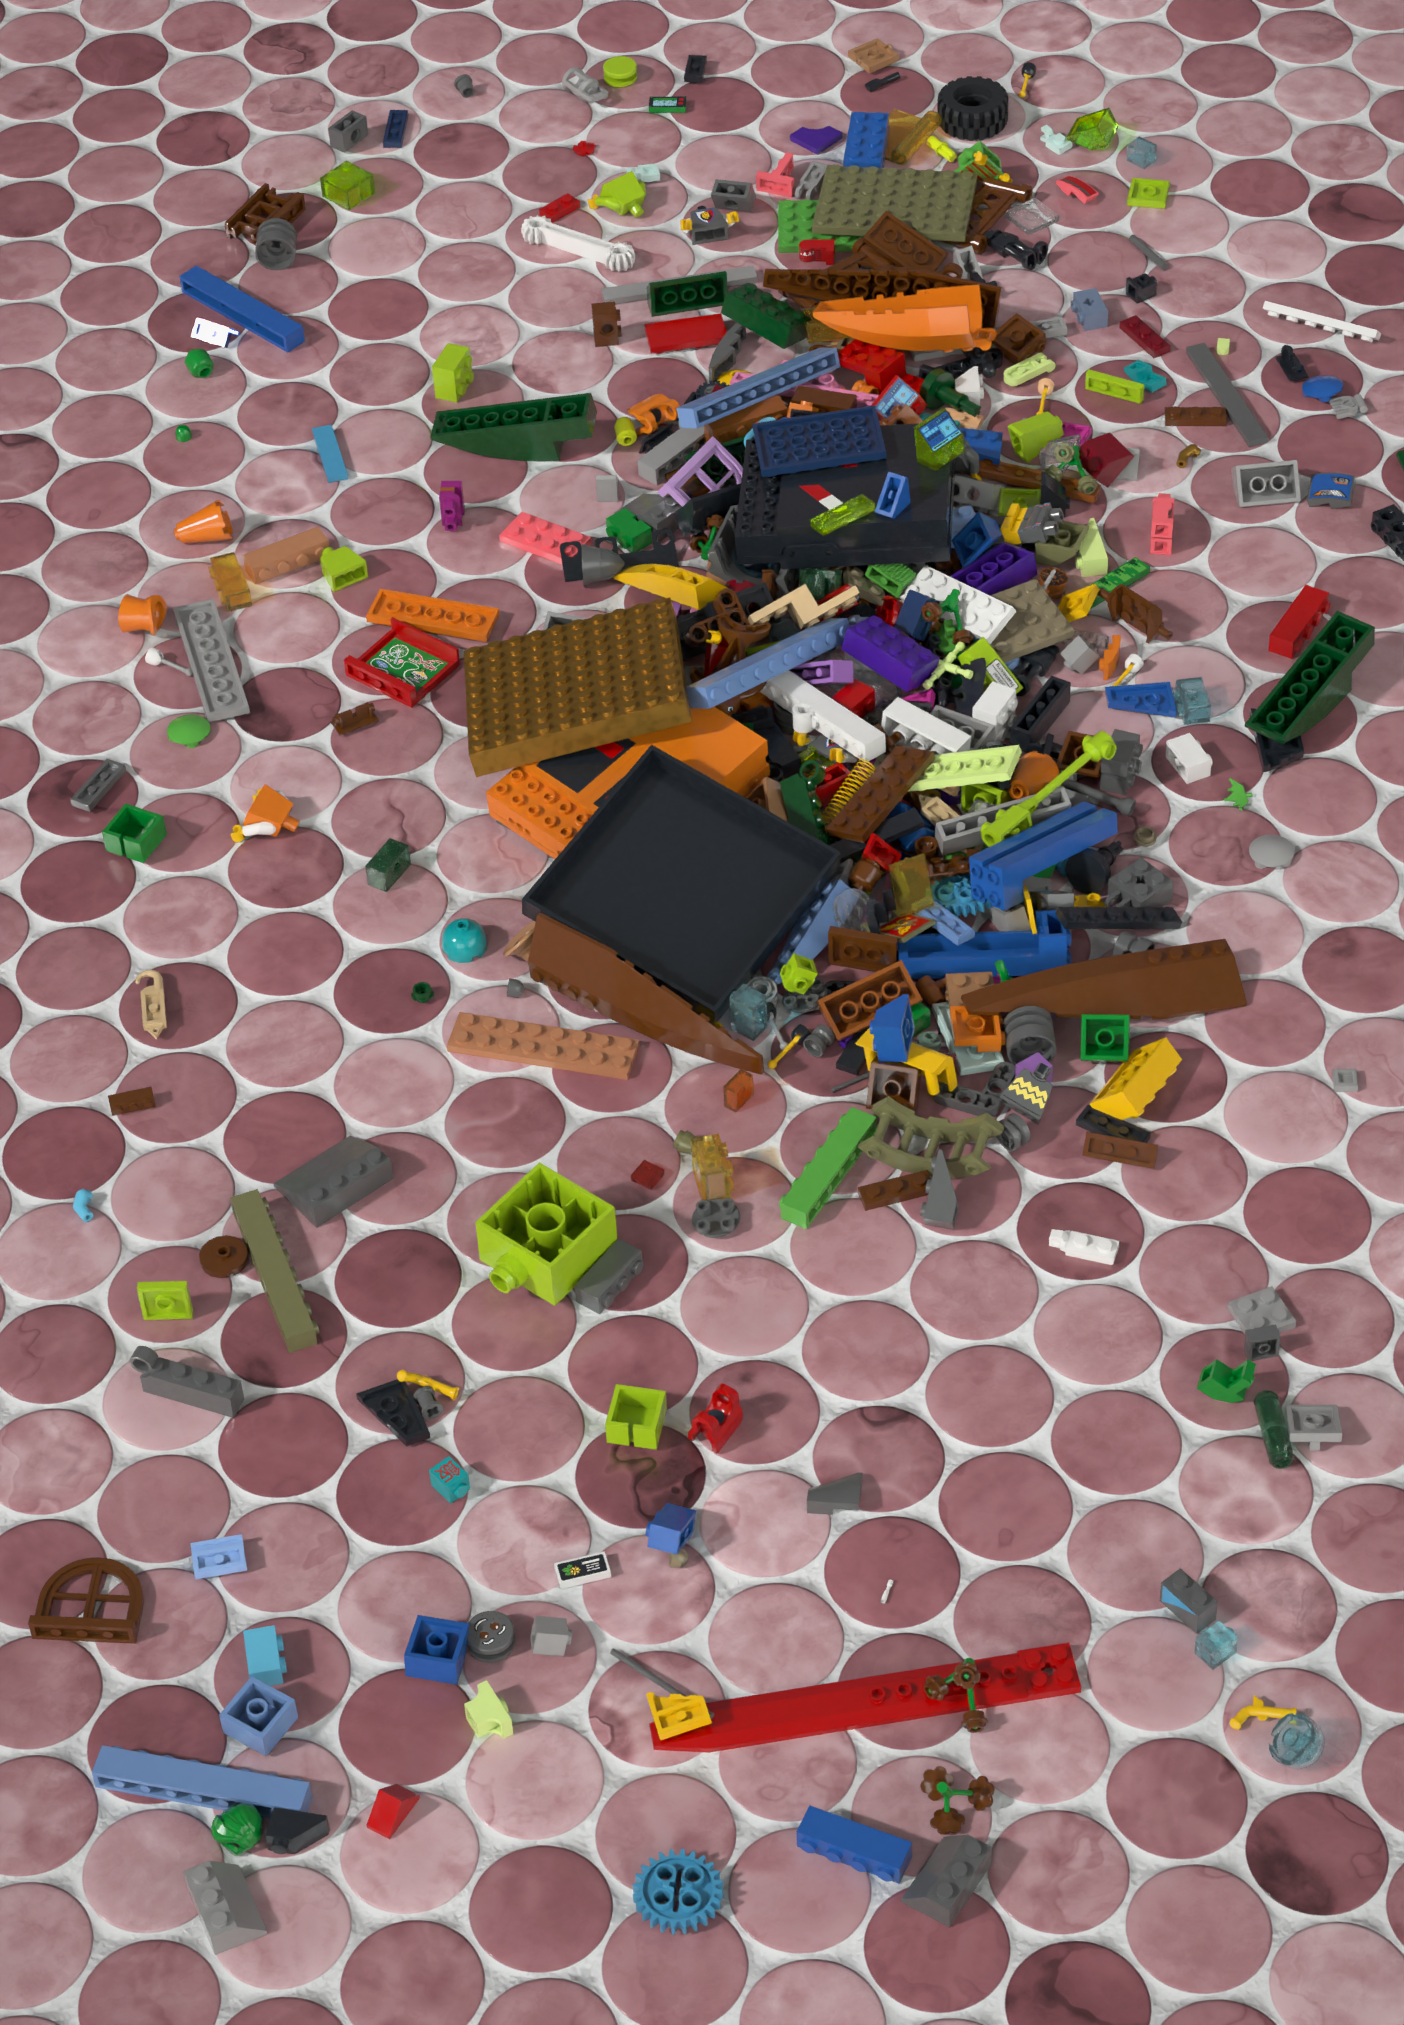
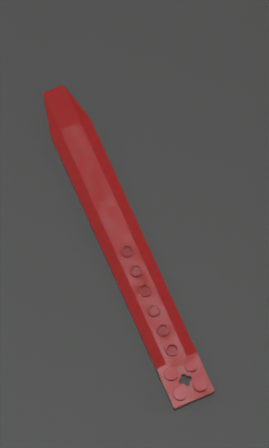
M1070 1643L1019 1650L1014 1654L974 1660L977 1671L980 1672V1680L973 1687L976 1710L1081 1693V1684ZM963 1662L706 1703L707 1709L714 1713L711 1724L660 1740L655 1722L649 1723L653 1749L710 1753L970 1711L967 1689L956 1685L954 1681L947 1684L948 1693L943 1696L941 1701L930 1699L924 1691L925 1680L928 1676L939 1675L945 1679L954 1672L958 1664ZM1052 1668L1054 1669L1053 1675H1048L1047 1672H1042V1670Z

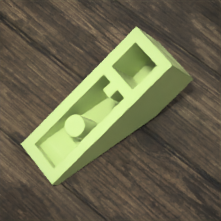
M1090 518L1087 525L1089 530L1079 547L1078 557H1075L1076 568L1080 569L1082 577L1105 575L1108 570V557L1095 519Z

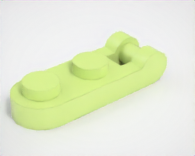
M1040 352L1007 368L1004 371V382L1009 386H1018L1044 372H1052L1056 364L1050 359L1047 360V356Z

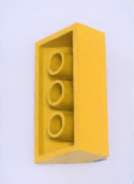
M1166 1037L1134 1049L1129 1054L1128 1062L1121 1064L1091 1101L1090 1106L1120 1120L1139 1117L1145 1111L1143 1108L1146 1104L1155 1099L1156 1096L1154 1094L1166 1085L1165 1080L1177 1071L1176 1067L1182 1058Z

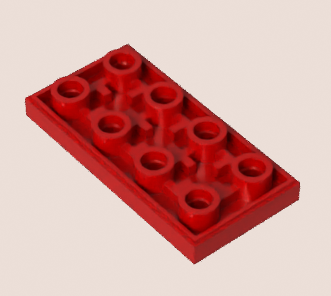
M721 313L644 324L650 352L657 354L665 351H681L687 348L718 345L727 333Z

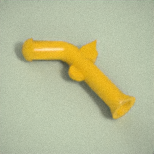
M403 1369L397 1373V1379L400 1382H411L423 1387L431 1386L434 1391L449 1396L453 1401L458 1396L459 1387H451L435 1381L427 1375L422 1376Z
M1254 1695L1253 1705L1243 1707L1234 1718L1230 1719L1229 1724L1233 1729L1239 1730L1241 1725L1250 1716H1257L1260 1721H1265L1269 1717L1290 1719L1296 1723L1297 1706L1291 1709L1264 1706V1702Z

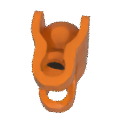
M654 394L628 408L627 411L628 414L634 415L642 424V426L635 429L636 434H650L658 429V425L666 421L678 419L676 408L680 407L676 400L669 399L663 394Z

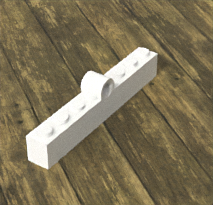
M789 670L767 680V684L760 691L770 700L775 701L782 708L792 713L793 729L796 732L808 733L816 729L855 757L867 761L886 752L885 734Z

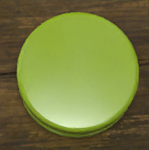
M612 57L603 64L604 81L612 87H627L637 80V64L630 57Z

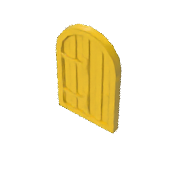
M1023 885L1027 918L1032 934H1037L1031 898L1027 886Z

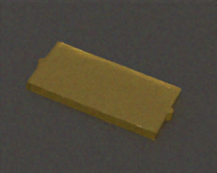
M924 853L911 858L906 857L900 862L889 865L899 918L912 913L917 914L921 910L935 906Z

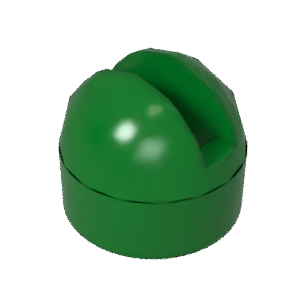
M182 424L176 428L175 436L177 441L187 442L192 438L191 430L187 425Z

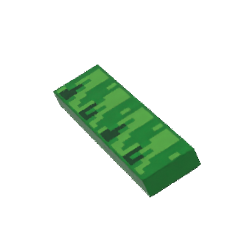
M1134 557L1092 584H1096L1099 589L1102 587L1111 593L1118 585L1123 584L1127 587L1150 573V566ZM1097 595L1090 609L1102 603L1105 599Z

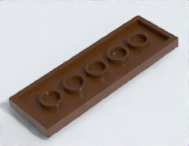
M897 745L827 826L828 836L865 843L935 760L934 752Z

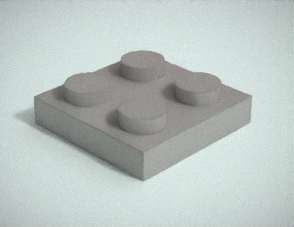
M1273 1286L1228 1302L1227 1309L1244 1334L1245 1330L1275 1324L1279 1334L1296 1328V1320Z

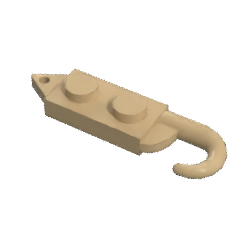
M145 970L138 974L135 983L139 984L144 977H152L154 979V985L144 988L140 994L144 1031H148L157 1039L163 1029L167 1028L163 978L158 971Z

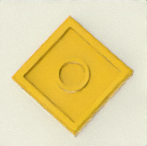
M1092 584L1064 595L1057 608L1068 622L1085 617L1100 589L1096 584Z

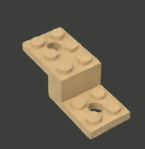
M804 584L751 614L748 617V622L750 625L767 623L772 617L776 620L788 611L798 630L801 631L816 625L821 619L826 620L834 617L840 608L843 611L850 608L857 601L856 598L860 592L855 585L818 606L808 587Z

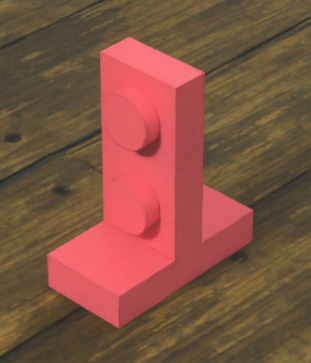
M786 152L772 173L758 171L756 174L757 191L793 197L795 193L794 178L789 177L794 170L792 153Z

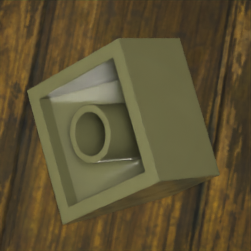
M1064 520L1061 523H1057L1059 527L1057 535L1048 536L1045 543H1040L1039 540L1035 543L1036 563L1056 567L1075 556L1089 530V526Z

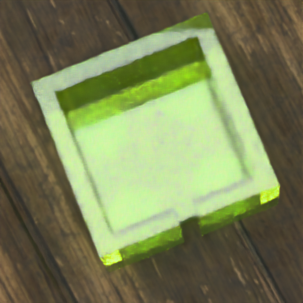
M347 160L320 177L322 197L347 210L361 203L360 198L364 201L375 194L373 174Z

